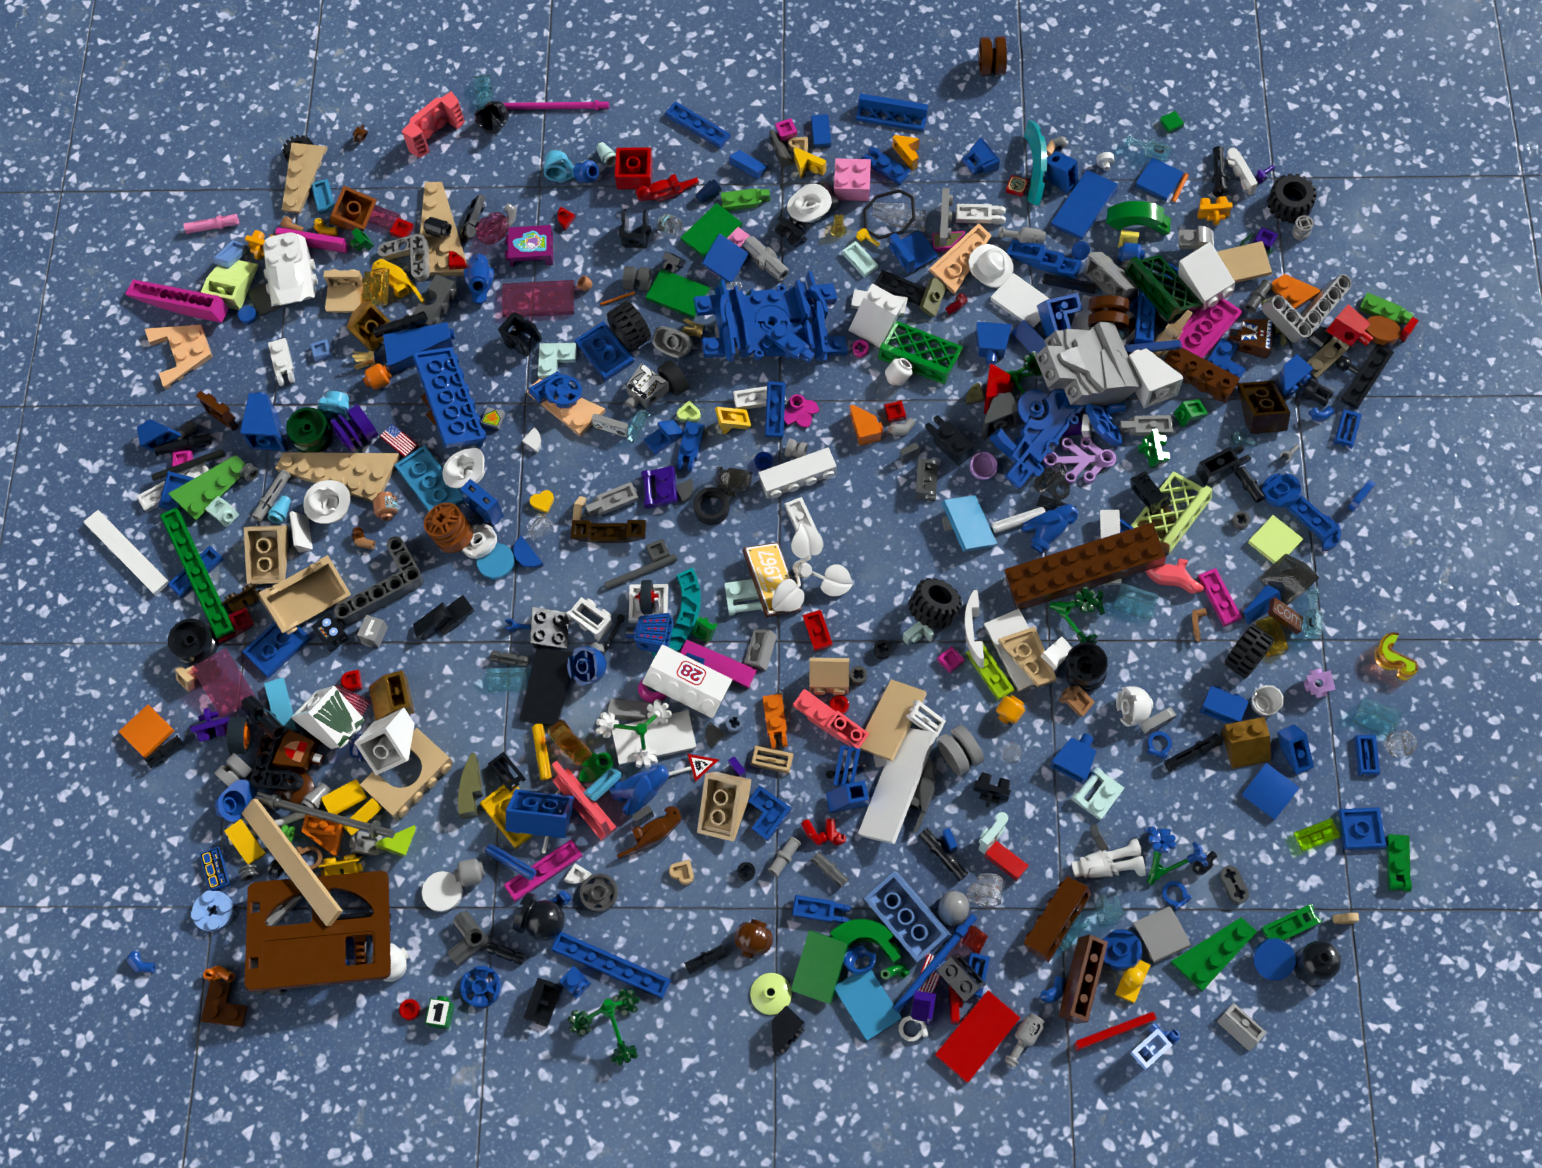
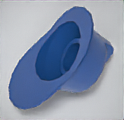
M237 780L232 783L216 799V816H221L230 822L239 820L243 816L242 812L257 796L254 786L246 780Z

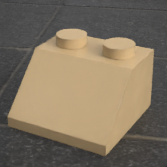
M810 658V693L814 695H825V693L845 695V693H849V658Z

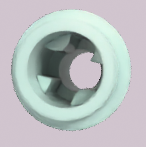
M599 143L596 146V150L602 164L607 167L614 166L616 163V152L605 143Z

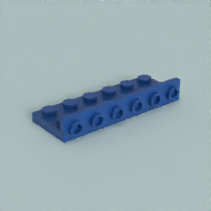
M448 347L414 352L412 357L444 448L477 443L478 448L482 447L484 440H486V432L481 428L480 416L476 414L475 402L470 398L469 386L467 383L465 384L464 372L458 365V356L454 354L453 348Z

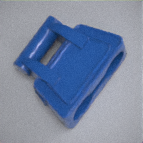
M979 138L970 148L967 156L962 158L963 163L973 175L982 172L988 173L1000 168V159L983 138Z

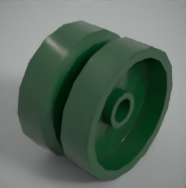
M305 407L298 409L287 420V435L299 452L321 453L332 442V429L322 412L315 408Z

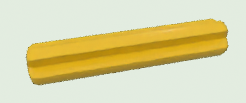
M535 724L532 726L539 775L541 781H547L552 778L544 727L542 724Z

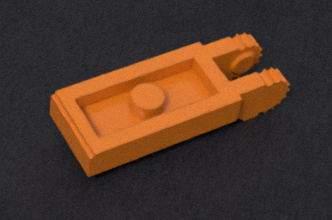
M782 693L762 696L771 749L776 748V740L774 739L776 734H782L783 747H788Z

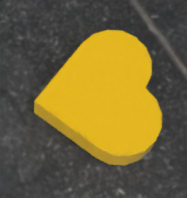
M544 490L540 494L532 495L529 500L532 508L548 514L554 502L553 493L549 490Z

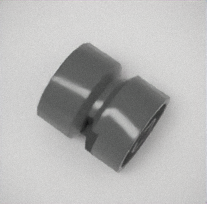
M624 267V290H634L635 288H638L639 291L650 290L651 268L640 267L637 270L635 267Z

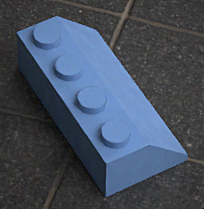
M894 871L864 898L916 962L921 961L952 936L898 872Z

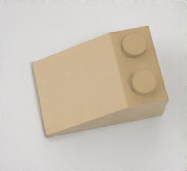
M288 525L244 527L247 584L280 583L285 580L289 549Z
M720 772L705 774L697 833L735 841L749 800L751 779Z

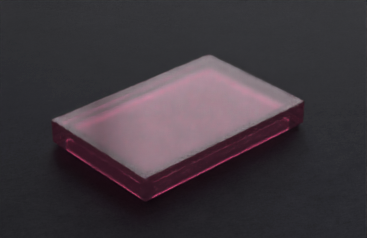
M227 648L191 667L221 718L242 706L241 702L245 697L251 695L256 697Z

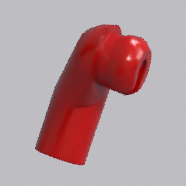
M825 819L827 839L836 846L843 845L846 841V836L844 834L841 835L835 830V819Z
M809 819L801 823L807 837L816 845H822V843L827 842L828 839L825 833L820 832L817 834Z

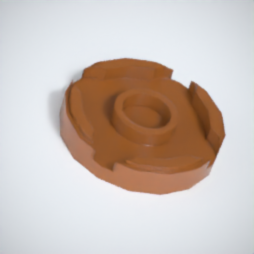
M1372 316L1367 319L1370 325L1365 331L1374 337L1371 340L1372 342L1380 345L1391 343L1392 345L1399 340L1401 329L1395 321L1384 316Z

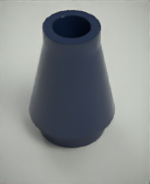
M715 179L709 180L695 196L702 203L720 195L719 193L722 189Z

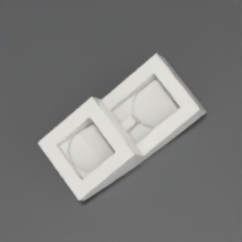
M1061 637L1041 657L1055 670L1066 660L1069 651L1073 647Z

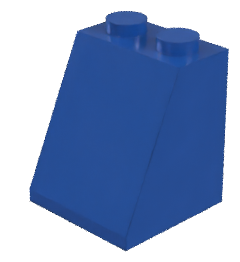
M263 392L249 393L240 433L250 449L287 452V445L278 412L270 398Z

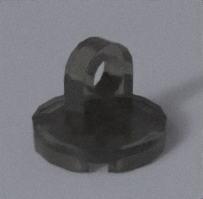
M1062 462L1054 464L1056 467H1047L1040 476L1036 477L1033 487L1038 493L1048 491L1056 499H1065L1070 493V486L1064 479L1067 467ZM1059 485H1062L1063 492L1058 495L1056 489Z

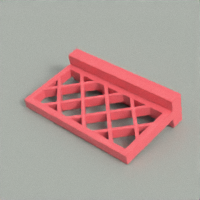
M557 761L554 762L552 766L557 776L552 780L563 795L574 796V809L597 837L603 841L617 827L595 801L584 795L583 792L586 789L568 768L564 770Z

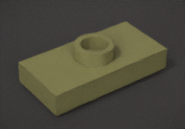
M935 277L930 278L919 309L931 318L935 317L947 286Z

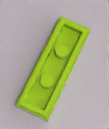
M984 644V668H980L976 664L968 650L966 656L997 701L1015 691Z

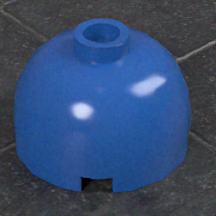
M583 646L575 648L572 656L568 658L567 669L569 676L574 678L578 685L586 686L599 682L604 676L607 666L602 652L594 647Z

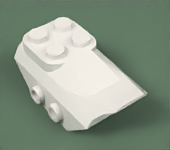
M285 233L268 237L263 245L266 264L264 275L266 280L268 279L266 290L270 294L272 307L314 298L318 279L313 272L316 266L314 259L310 257L305 237L296 233Z

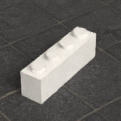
M828 447L758 472L759 481L767 499L778 498L783 493L794 492L805 485L811 486L819 480H827L837 474V466Z

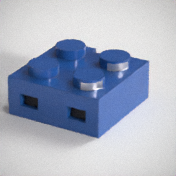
M469 479L460 488L466 508L472 513L480 514L479 518L485 524L489 522L492 526H495L504 516L498 500L473 480Z

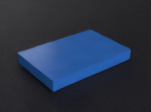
M604 321L574 340L576 346L604 381H607L635 362L631 354Z
M273 622L242 653L269 679L308 643L311 637L298 625L296 626L298 630L287 635L285 632L282 634L276 623Z

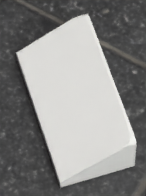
M291 511L289 516L294 547L299 553L312 550L308 517Z

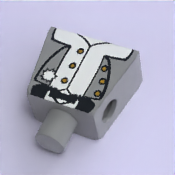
M641 363L626 385L627 394L630 397L625 403L631 409H634L638 403L645 408H649L669 392L668 382Z

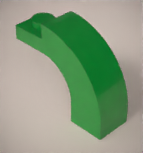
M1127 201L1107 209L1106 224L1118 231L1132 225H1144L1166 236L1170 234L1171 218L1166 216L1164 208L1157 204L1145 201Z
M867 919L850 920L830 932V937L849 943L848 948L855 943L867 941L877 945L893 966L900 961L901 957L899 954H901V951L894 943L890 944L894 940V934L878 922Z

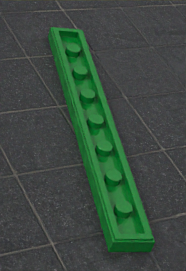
M176 507L161 514L160 517L215 637L219 640L235 632L180 510Z

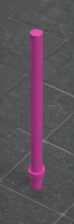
M595 100V102L503 103L507 110L595 109V111H599V109H609V102H599V100Z

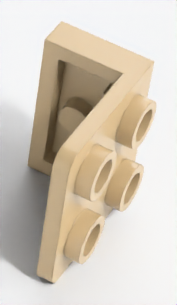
M354 269L348 271L324 270L323 277L328 285L325 304L326 312L353 313L362 303L364 279L360 271Z

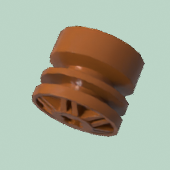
M441 503L436 505L427 513L424 519L425 531L443 552L456 553L461 551L473 538L474 531L472 525L455 504Z

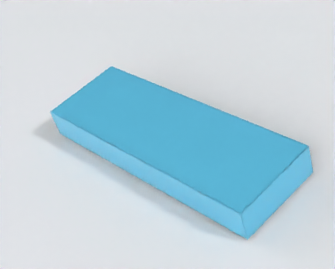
M282 677L264 683L271 712L276 715L277 719L286 729L298 732L296 722L291 718L293 710L285 679Z

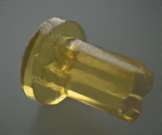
M836 214L834 216V225L831 227V234L841 237L846 234L847 228L844 225V216Z

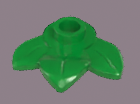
M588 751L576 758L584 766L579 775V781L584 783L596 781L613 766V758L605 752L596 754ZM606 760L607 764L602 766L600 762Z

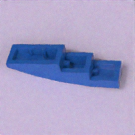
M1012 240L1006 252L1009 257L1029 266L1074 279L1077 278L1083 265L1082 260L1067 258L1062 252L1047 250L1046 245L1020 243L1019 240Z

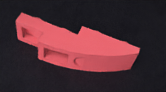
M806 689L801 692L792 705L806 715L807 719L850 747L860 748L869 735L868 732L838 710L837 712Z

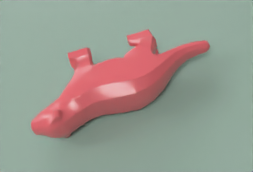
M1179 558L1176 566L1165 564L1145 571L1149 578L1159 585L1177 586L1192 594L1204 590V587L1196 582L1185 569L1188 562L1185 559Z

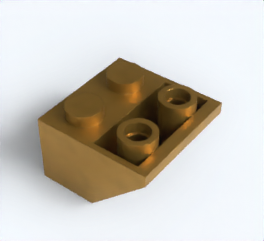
M403 670L383 675L369 686L375 720H379L402 708H405L409 715L415 713L408 678Z

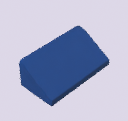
M741 150L731 154L729 157L731 165L757 180L768 168L767 165Z

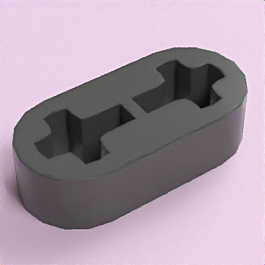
M1230 865L1224 867L1220 872L1219 878L1229 899L1234 904H1243L1249 897V891L1238 869ZM1227 871H1228L1230 874H1231V873L1234 874V876H1233V878H1232L1233 883H1232V881H1231L1230 878H1225V875L1227 874ZM1236 889L1238 892H1243L1241 899L1234 896Z

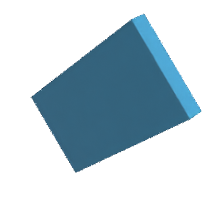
M425 445L394 465L428 512L441 503H452L457 507L464 503L461 491L445 484L442 474L443 468Z

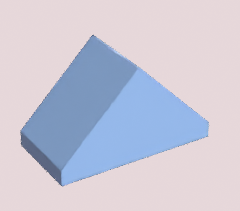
M1156 1029L1130 1054L1144 1069H1147L1172 1044L1159 1029Z

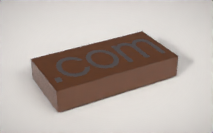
M1276 597L1272 598L1269 603L1268 615L1296 635L1302 632L1303 617Z

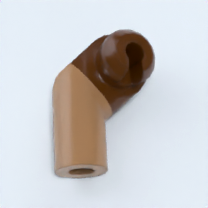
M353 528L351 535L355 545L374 550L376 542L366 539L362 528Z

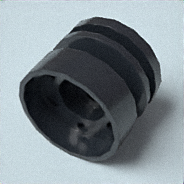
M1093 643L1075 645L1066 657L1065 677L1070 686H1080L1085 692H1092L1100 688L1106 679L1108 658L1105 651Z

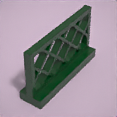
M1161 255L1141 260L1138 257H1133L1124 270L1167 321L1173 320L1175 315L1185 313L1187 310L1200 309L1203 306L1200 299ZM1153 270L1158 271V272L1161 273V275H1160V274H1157V273H1155V272H1152V271H1153ZM1164 282H1165V283H1168V284L1172 285V287L1167 286V285H1165V284H1163V283H1164ZM1174 295L1183 297V300L1180 299V298L1174 297Z

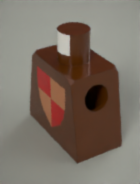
M287 728L272 763L278 769L309 772L312 764L322 766L325 755L317 753L318 745L314 741Z

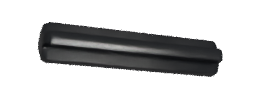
M1046 273L1042 279V283L1046 285L1092 294L1095 292L1096 284L1092 282Z

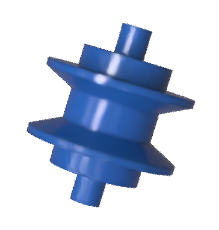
M1078 241L1072 247V255L1077 260L1086 259L1090 253V246L1085 241Z

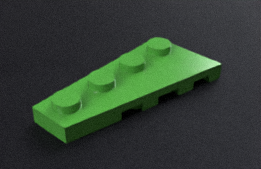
M234 455L171 491L168 495L192 518L197 520L206 511L205 508L217 496L220 497L241 477L240 471L246 464L237 455Z

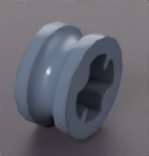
M738 714L729 715L726 719L727 730L734 734L742 731L744 725L742 717ZM733 720H737L738 724L740 725H736V728H732L730 722H733Z

